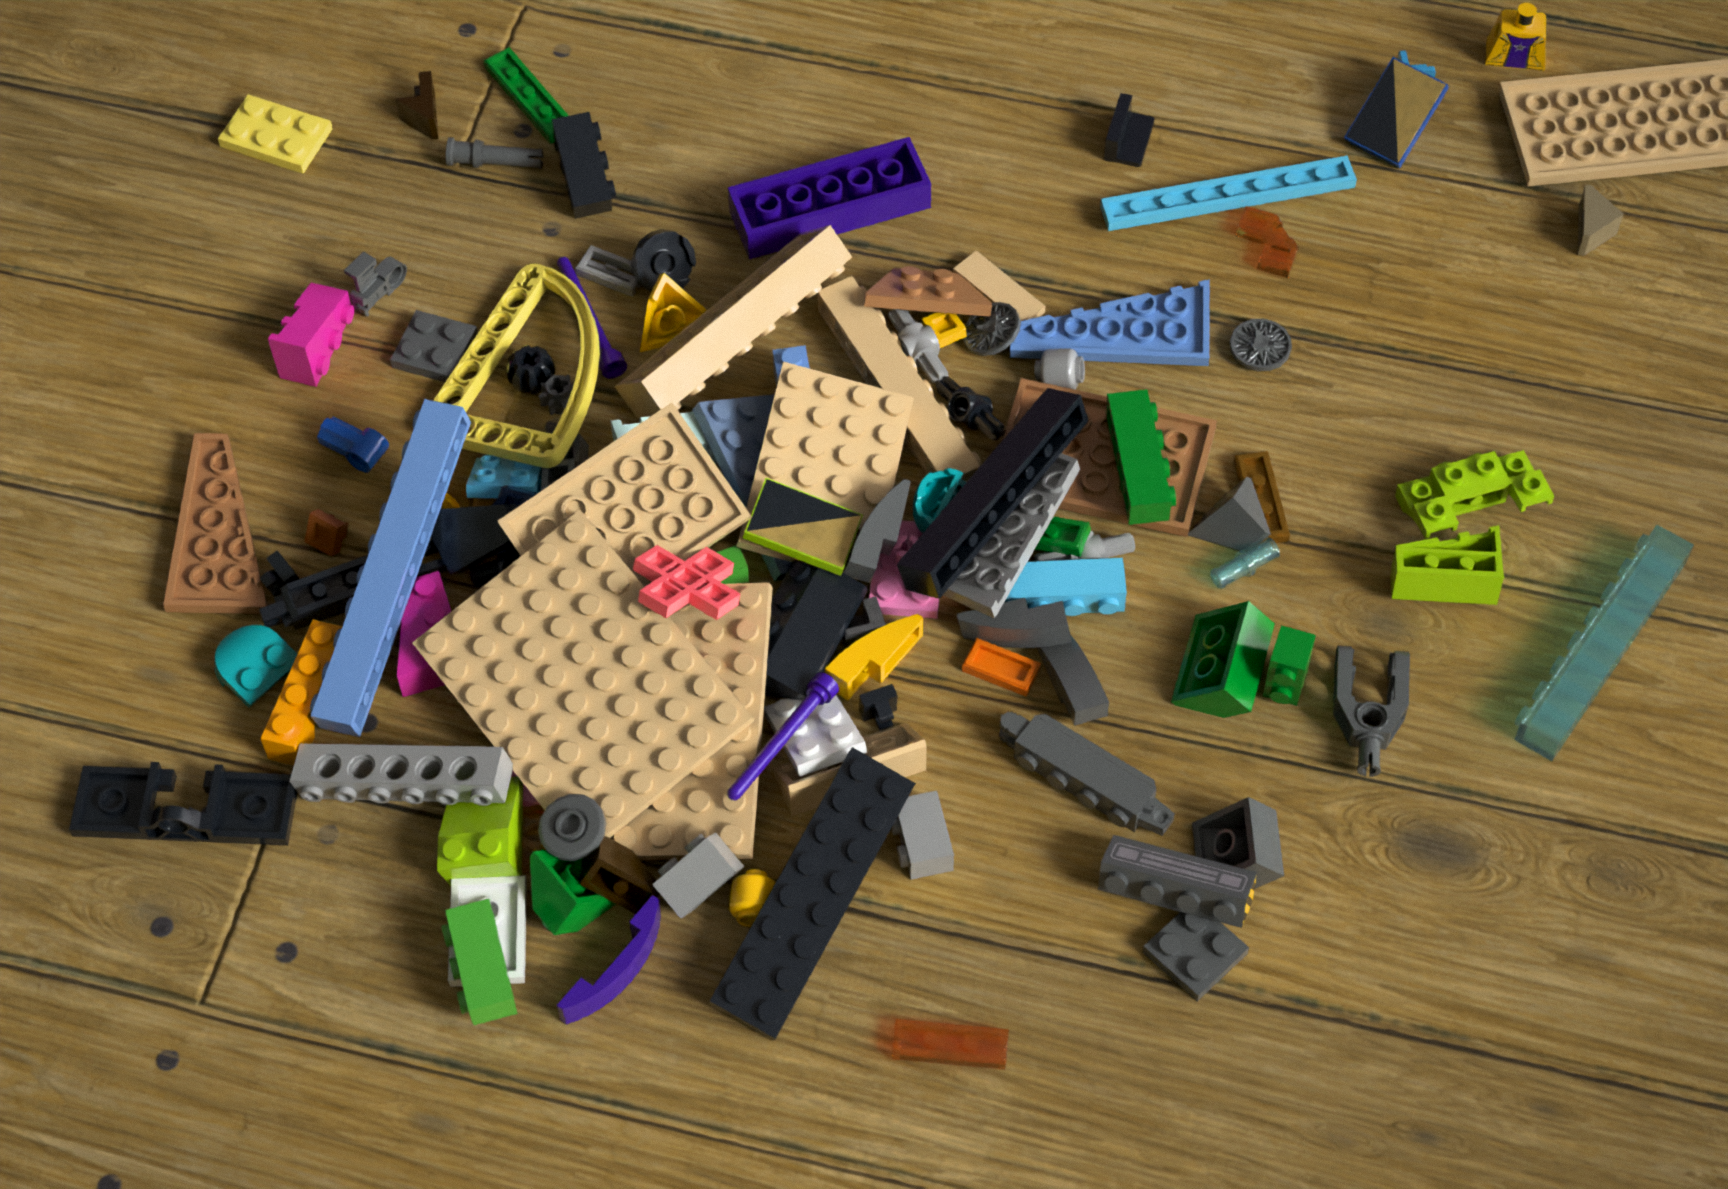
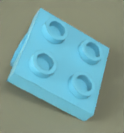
M492 455L476 458L466 484L467 498H498L501 487L505 485L539 493L541 492L542 467Z

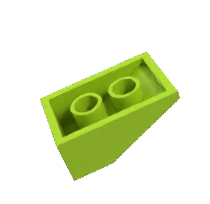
M518 776L511 777L505 803H491L488 806H481L473 802H457L454 805H446L438 835L437 871L450 886L451 879L522 876L523 782Z

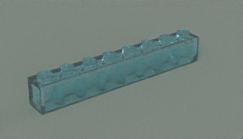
M1659 525L1655 526L1649 536L1643 533L1633 550L1637 553L1633 560L1627 557L1617 573L1620 579L1616 584L1611 581L1601 595L1600 600L1604 602L1600 608L1593 606L1586 616L1583 624L1587 627L1582 633L1577 630L1573 634L1566 649L1570 650L1567 656H1558L1550 669L1549 674L1553 676L1547 683L1542 680L1532 696V699L1535 700L1531 708L1524 706L1514 723L1519 726L1515 741L1550 761L1554 760L1686 565L1694 544Z

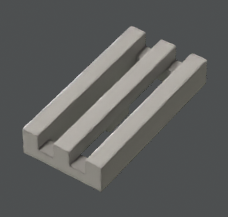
M590 245L575 268L577 276L631 297L635 295L636 287H640L634 276L617 270L619 268L633 274L631 260ZM591 258L596 259V260H599V261L604 262V263H606V264L604 265V264H601V263H599V262L593 261V260H591Z

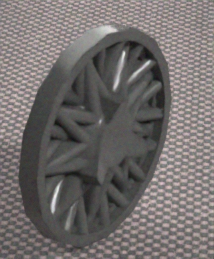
M996 302L992 303L990 317L971 315L965 324L967 337L963 338L965 346L973 354L980 356L995 355L1005 350L1014 342L1020 332L1021 319L1019 313L1010 304Z
M1251 319L1241 323L1234 329L1230 338V350L1235 360L1245 368L1254 371H1271L1281 367L1288 360L1292 350V343L1286 329L1278 323L1267 319Z
M568 794L557 798L547 806L540 818L538 832L541 844L550 855L560 860L576 861L587 857L599 847L605 836L607 823L604 811L594 799L583 794Z

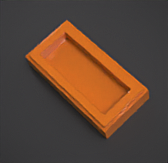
M976 638L962 665V672L1027 697L1041 669L1040 662Z

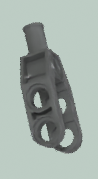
M1337 645L1334 666L1333 716L1349 746L1359 747L1357 772L1362 776H1366V767L1370 764L1369 777L1377 776L1381 772L1380 749L1386 750L1403 724L1409 706L1410 653L1395 650L1394 653L1390 652L1387 672V705L1373 701L1359 703L1355 701V696H1352V686L1356 672V666H1352L1354 649H1352V646ZM1365 723H1372L1375 726H1369Z

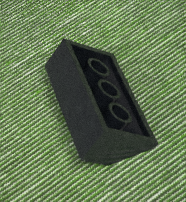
M800 560L793 561L772 598L765 696L799 700L806 698L808 683L817 673L824 672L845 633V629L848 628L868 591L864 584L844 573L839 576Z

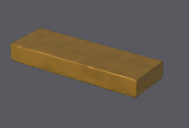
M1268 451L1235 455L1234 465L1238 481L1241 482L1246 477L1252 479L1271 535L1256 546L1289 542L1290 532Z

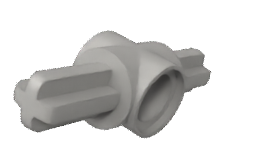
M893 309L888 314L889 319L899 333L898 338L905 355H910L914 359L916 366L923 369L933 384L944 376H949L948 371L938 357L940 345L934 330L929 325L923 326L921 323H915L907 310Z
M1090 531L1081 557L1047 551L1036 554L1034 562L1114 557L1135 551V541L1130 533L1101 539L1099 534H1094L1093 531Z

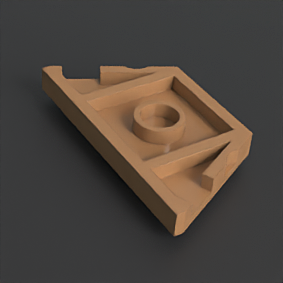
M906 266L902 269L893 268L865 293L864 307L990 317L992 302L958 273H952L947 269L925 271L916 267Z

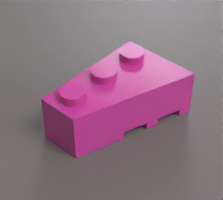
M311 282L294 304V309H297L292 317L285 316L282 319L281 326H284L279 334L272 333L268 338L279 378L317 387L321 376L326 375L329 370L330 358L334 349L337 350L341 345L342 333L346 324L352 322L354 306L351 305L348 291Z
M439 571L416 577L401 620L397 679L403 697L445 685L412 643L451 612Z

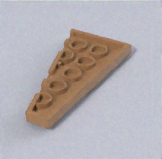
M194 433L163 602L166 612L260 614L259 609L266 607L267 601L263 584L260 580V570L228 434Z

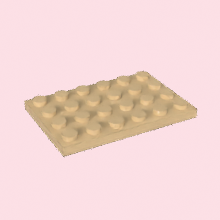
M783 361L746 506L750 515L765 478H769L862 514L863 517L854 539L855 542L861 528L874 508L894 487L914 397ZM749 520L741 526L736 547L790 562L798 560L743 539L742 537Z
M671 402L497 522L522 556L578 510H581L645 587L651 581L633 571L635 558L658 545L685 561L705 547L709 548L750 520L752 516Z

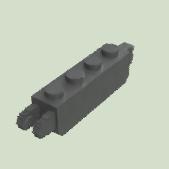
M1008 711L1001 715V721L999 722L1000 740L1003 743L1006 742V745L1014 749V759L1025 770L1039 773L1047 778V781L1056 789H1065L1076 796L1079 802L1087 808H1095L1107 815L1108 819L1116 826L1126 827L1133 832L1140 826L1161 836L1171 826L1175 813L1155 798L1156 785L1154 779L1046 714L1035 715L1031 721L1021 715H1016L1013 711Z

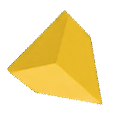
M665 273L659 275L648 298L640 352L663 347L707 311Z

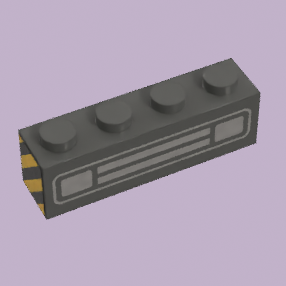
M1113 835L1101 861L1098 890L1242 928L1253 901L1257 872Z

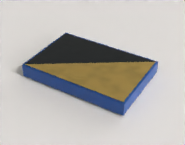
M1393 57L1344 136L1345 141L1400 169L1449 89L1448 84Z

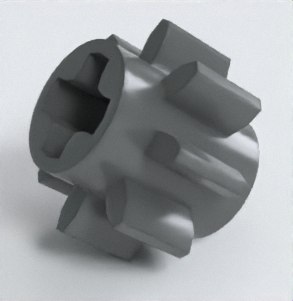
M553 374L546 383H540L542 391L539 395L540 405H548L550 415L554 413L562 415L574 384L571 385L570 375Z

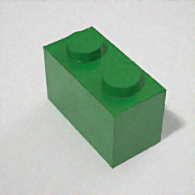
M1281 625L1269 663L1263 692L1264 697L1271 698L1279 704L1298 705L1316 635Z

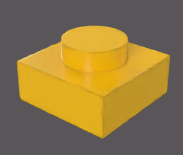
M936 312L922 318L923 326L929 325L934 330L940 348L967 337L966 327L957 314Z

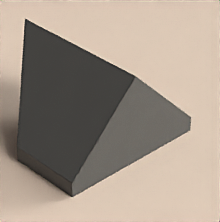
M1249 477L1244 478L1224 494L1189 531L1188 536L1247 553L1271 535L1252 479Z

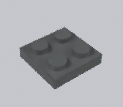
M416 310L390 359L392 368L446 382L478 334L477 326Z
M1180 912L1143 946L1142 953L1192 998L1199 1001L1248 954L1249 947L1221 922Z

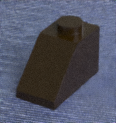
M604 836L595 851L582 859L579 884L634 914H637L652 895L656 898L660 895L652 885L657 880L634 851L607 836Z

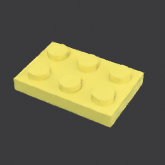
M247 95L219 136L218 141L222 148L303 174L332 131V125L330 120Z

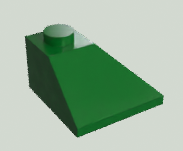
M547 850L533 851L530 855L532 909L542 920L543 926L552 932L553 935L578 932L616 905V903L579 884L582 859L565 861L550 855Z

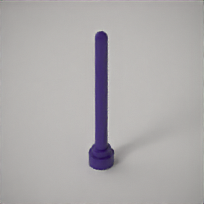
M560 257L557 260L560 272L579 288L595 319L599 335V368L603 376L608 379L621 376L627 369V363L622 353L611 347L567 257Z
M819 672L811 679L807 685L806 698L728 789L727 796L730 800L736 801L740 799L818 705L829 703L839 692V686L831 676Z

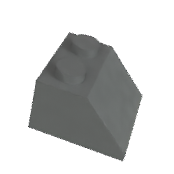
M1247 797L1192 823L1195 856L1257 872L1255 889L1284 876L1277 812L1275 809Z

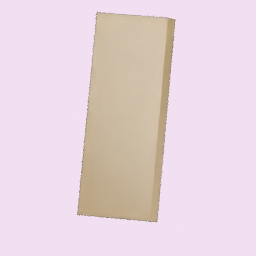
M907 723L863 737L867 748L865 755L900 775L908 777L926 771L927 746L925 739ZM791 761L772 768L791 816L818 808L843 762L799 777Z

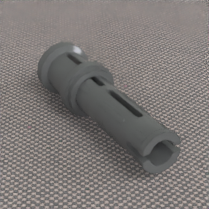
M448 137L446 164L448 166H452L454 163L472 164L474 168H479L484 163L538 169L543 167L541 159H530L531 157L544 158L542 148L532 149L484 145V141L480 139H475L474 142L455 141L454 137Z

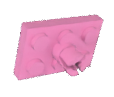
M914 521L901 522L898 540L890 555L880 553L877 568L871 580L869 598L877 597L881 612L884 615L912 616L919 614L923 618L937 619L939 599L906 590L897 567L900 559L922 535Z

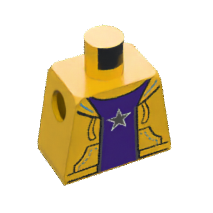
M1522 3L1518 6L1517 10L1505 9L1501 11L1486 40L1485 65L1544 71L1546 15L1537 12L1536 7L1531 3Z

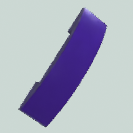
M652 895L630 920L629 924L633 940L594 985L580 978L557 1004L560 1021L567 1025L601 1009L618 996L639 973L648 959L658 935L661 920L658 898Z

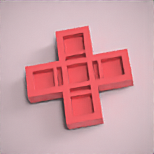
M656 545L634 560L633 571L651 581L650 584L639 591L638 602L664 618L669 617L689 603L717 620L739 605L740 593L721 583V581L732 575L734 562L708 547H705L684 561Z

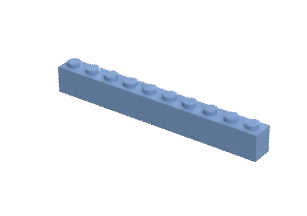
M424 399L421 410H418L414 415L411 438L403 446L402 463L399 471L395 472L392 476L391 493L387 503H384L381 507L379 514L380 524L377 532L369 540V554L366 563L359 568L357 573V588L354 596L350 597L347 601L344 624L342 629H339L335 634L334 651L331 660L326 662L323 667L322 685L319 693L314 695L310 704V716L321 729L356 737L361 736L471 424L466 411L461 406Z

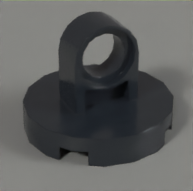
M660 229L650 232L639 241L633 251L631 262L633 275L639 285L652 292L659 275L665 273L683 289L690 281L688 277L691 274L692 266L695 267L696 265L694 248L687 238L675 231Z

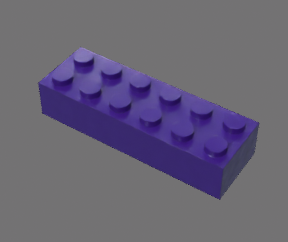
M910 137L727 187L729 212L749 259L781 250L802 232L831 225L836 234H841L931 208V182Z

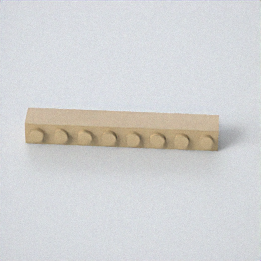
M850 276L821 289L817 293L818 311L866 384L914 397L904 441L925 473L944 471L947 468L956 469L964 473L961 479L967 482L982 465L980 457L975 451L971 452L969 450L962 430L952 425L945 405L943 403L938 404L928 380L921 379L917 373L918 370L914 359L910 355H905L895 332L890 333L886 327V321L882 312L879 309H874V307H864L866 288L864 286L859 287L853 276Z

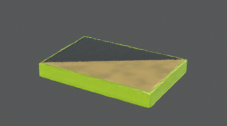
M765 478L751 514L752 518L749 520L742 538L841 576L863 515Z

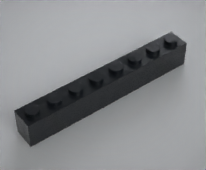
M1047 388L1037 401L1034 402L1031 408L1016 423L1008 435L897 563L906 590L938 599L942 597L1056 461L1059 455L1087 424L1089 420L1081 395Z

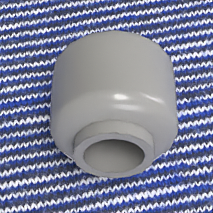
M1046 349L1041 356V360H1036L1035 379L1041 380L1042 383L1075 390L1078 384L1084 381V359L1082 356H1078L1074 349Z

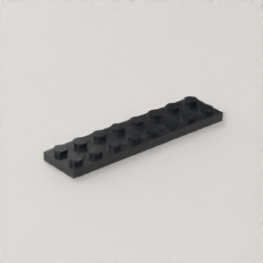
M853 747L849 750L708 1004L773 1041L776 1039L916 783Z

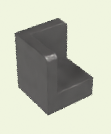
M877 597L863 600V615L853 617L841 639L844 649L870 632L886 625Z

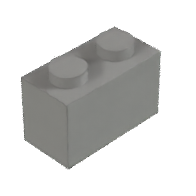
M937 791L909 796L891 828L893 836H900L902 845L897 846V853L901 868L908 867L911 880L953 871L954 853Z
M717 833L707 838L700 834L685 847L688 852L685 857L679 862L674 857L658 870L662 877L652 885L680 919L694 911L744 867Z

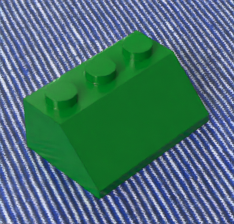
M1250 601L1196 614L1171 703L1175 706L1222 718L1251 712L1275 623Z

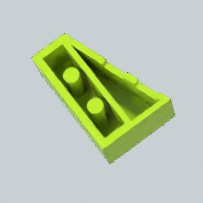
M1499 525L1489 527L1488 532L1470 535L1469 531L1458 533L1457 538L1439 541L1436 537L1396 545L1390 572L1392 599L1497 605L1504 579Z

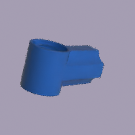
M334 416L324 420L320 425V431L317 435L319 444L345 456L353 467L364 473H368L389 448L387 439L378 431L372 428H366L362 431Z

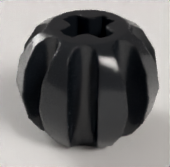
M524 345L520 350L513 351L508 357L505 371L508 381L515 390L521 393L531 392V394H538L541 390L540 383H546L555 374L556 368L553 358L545 349L539 346L530 347V345Z

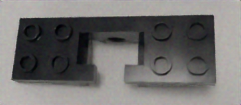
M151 762L150 768L83 766L69 828L71 835L74 837L289 845L298 793L290 783L291 774L225 772L223 765L215 764L214 771H206L203 788L205 793L209 794L206 813H202L191 807L188 810L173 805L159 806L154 810L157 791L174 792L177 778L174 769H162L159 762Z

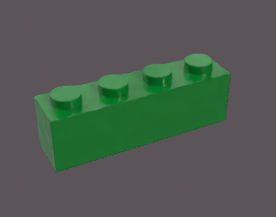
M1147 389L1107 394L1105 414L1128 525L1169 521L1171 507L1176 506V493L1174 486H1168L1167 478H1170V466L1168 458H1162L1161 450L1164 449L1162 430H1156L1155 422L1158 421L1156 403L1150 402Z

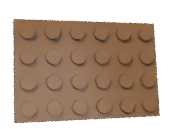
M1021 378L1006 425V433L1002 440L1047 388L1081 395L1089 421L1062 452L1078 460L1080 471L1061 502L1059 509L1128 524L1105 414L1107 397ZM1157 408L1158 421L1155 422L1156 430H1162L1164 449L1161 450L1162 458L1167 457L1169 461L1170 478H1167L1168 486H1174L1176 506L1171 507L1169 521L1133 525L1188 537L1216 431L1217 420Z

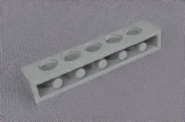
M300 743L290 783L303 799L311 802H319L322 799H334L345 803H352L355 800H371L381 804L388 803L389 801H405L410 804H421L423 801L440 802L446 805H454L457 802H473L477 805L488 806L491 803H505L513 763L503 747Z

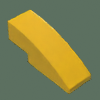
M915 614L891 622L858 639L842 651L825 668V673L831 676L839 686L837 694L848 701L869 676L881 684L923 636V617Z

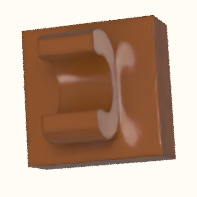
M316 509L309 514L304 542L330 556H334L341 550L342 539L347 536L349 523L335 518L332 514Z

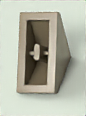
M1591 185L1584 186L1579 202L1577 255L1585 256L1617 235L1623 213Z

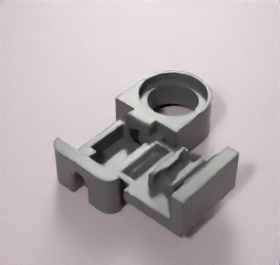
M363 251L344 270V273L354 280L356 291L352 290L350 293L354 309L365 316H369V310L385 294L389 296L402 284L407 274L405 264L390 256L374 268L377 265L376 259Z

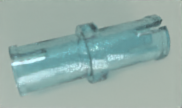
M1267 538L1264 542L1246 552L1241 550L1235 553V558L1210 570L1211 578L1215 585L1222 590L1225 586L1243 576L1250 577L1254 575L1257 568L1273 559L1279 558V548L1274 540Z

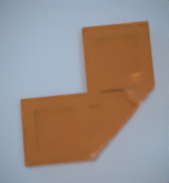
M1246 206L1236 230V237L1265 245L1258 261V270L1288 278L1298 253V245L1293 238L1288 236L1277 214Z

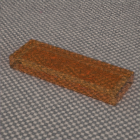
M896 1019L892 1059L1006 1070L1009 1029Z

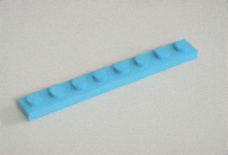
M1341 156L1102 198L1100 208L1108 231L1351 189L1355 188L1357 179L1348 156Z

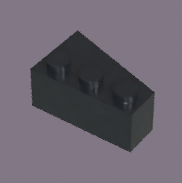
M590 112L552 119L554 146L559 154L560 168L562 174H564L574 218L612 211V199L617 197L613 180L607 181L604 171L609 169L605 150L599 152L597 141H601L602 138L598 122L592 123Z

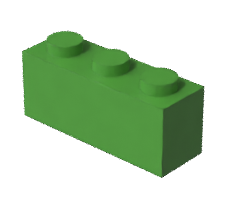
M485 899L445 910L448 924L441 925L446 947L453 946L456 957L449 958L454 981L461 979L463 991L457 992L461 1013H469L473 1026L518 1014L490 900Z

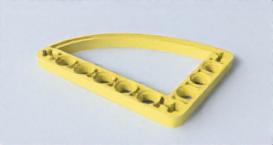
M530 264L523 267L517 273L433 400L447 404L449 399L461 396L458 402L451 405L461 406L467 412L545 291L549 289L560 295L570 304L577 315L580 329L578 370L569 400L555 430L550 434L468 415L472 429L466 435L462 449L542 468L555 467L565 458L581 428L593 397L598 376L600 350L596 322L588 303L576 284L564 274L539 264ZM518 300H525L523 304L517 307H511V305ZM501 324H509L504 330L495 331ZM493 347L490 353L483 356L479 355L485 348ZM470 372H477V374L473 378L463 380V377ZM495 433L500 434L493 442H485L488 436ZM527 440L525 446L513 449V445L518 441Z

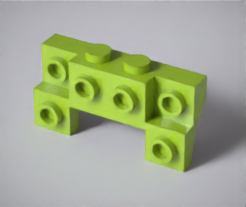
M1522 450L1500 457L1497 456L1495 451L1485 454L1476 453L1460 461L1440 463L1436 467L1431 468L1430 476L1398 484L1395 497L1403 513L1408 514L1414 520L1426 539L1430 538L1431 533L1448 528L1452 531L1457 530L1459 522L1456 516L1504 503L1508 494L1512 497L1520 512H1524L1527 506L1542 502H1546L1547 505L1552 504L1554 494L1541 470L1534 471L1525 451Z

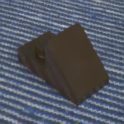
M431 71L419 72V85L414 86L415 96L396 99L399 118L432 140L439 139L436 96Z

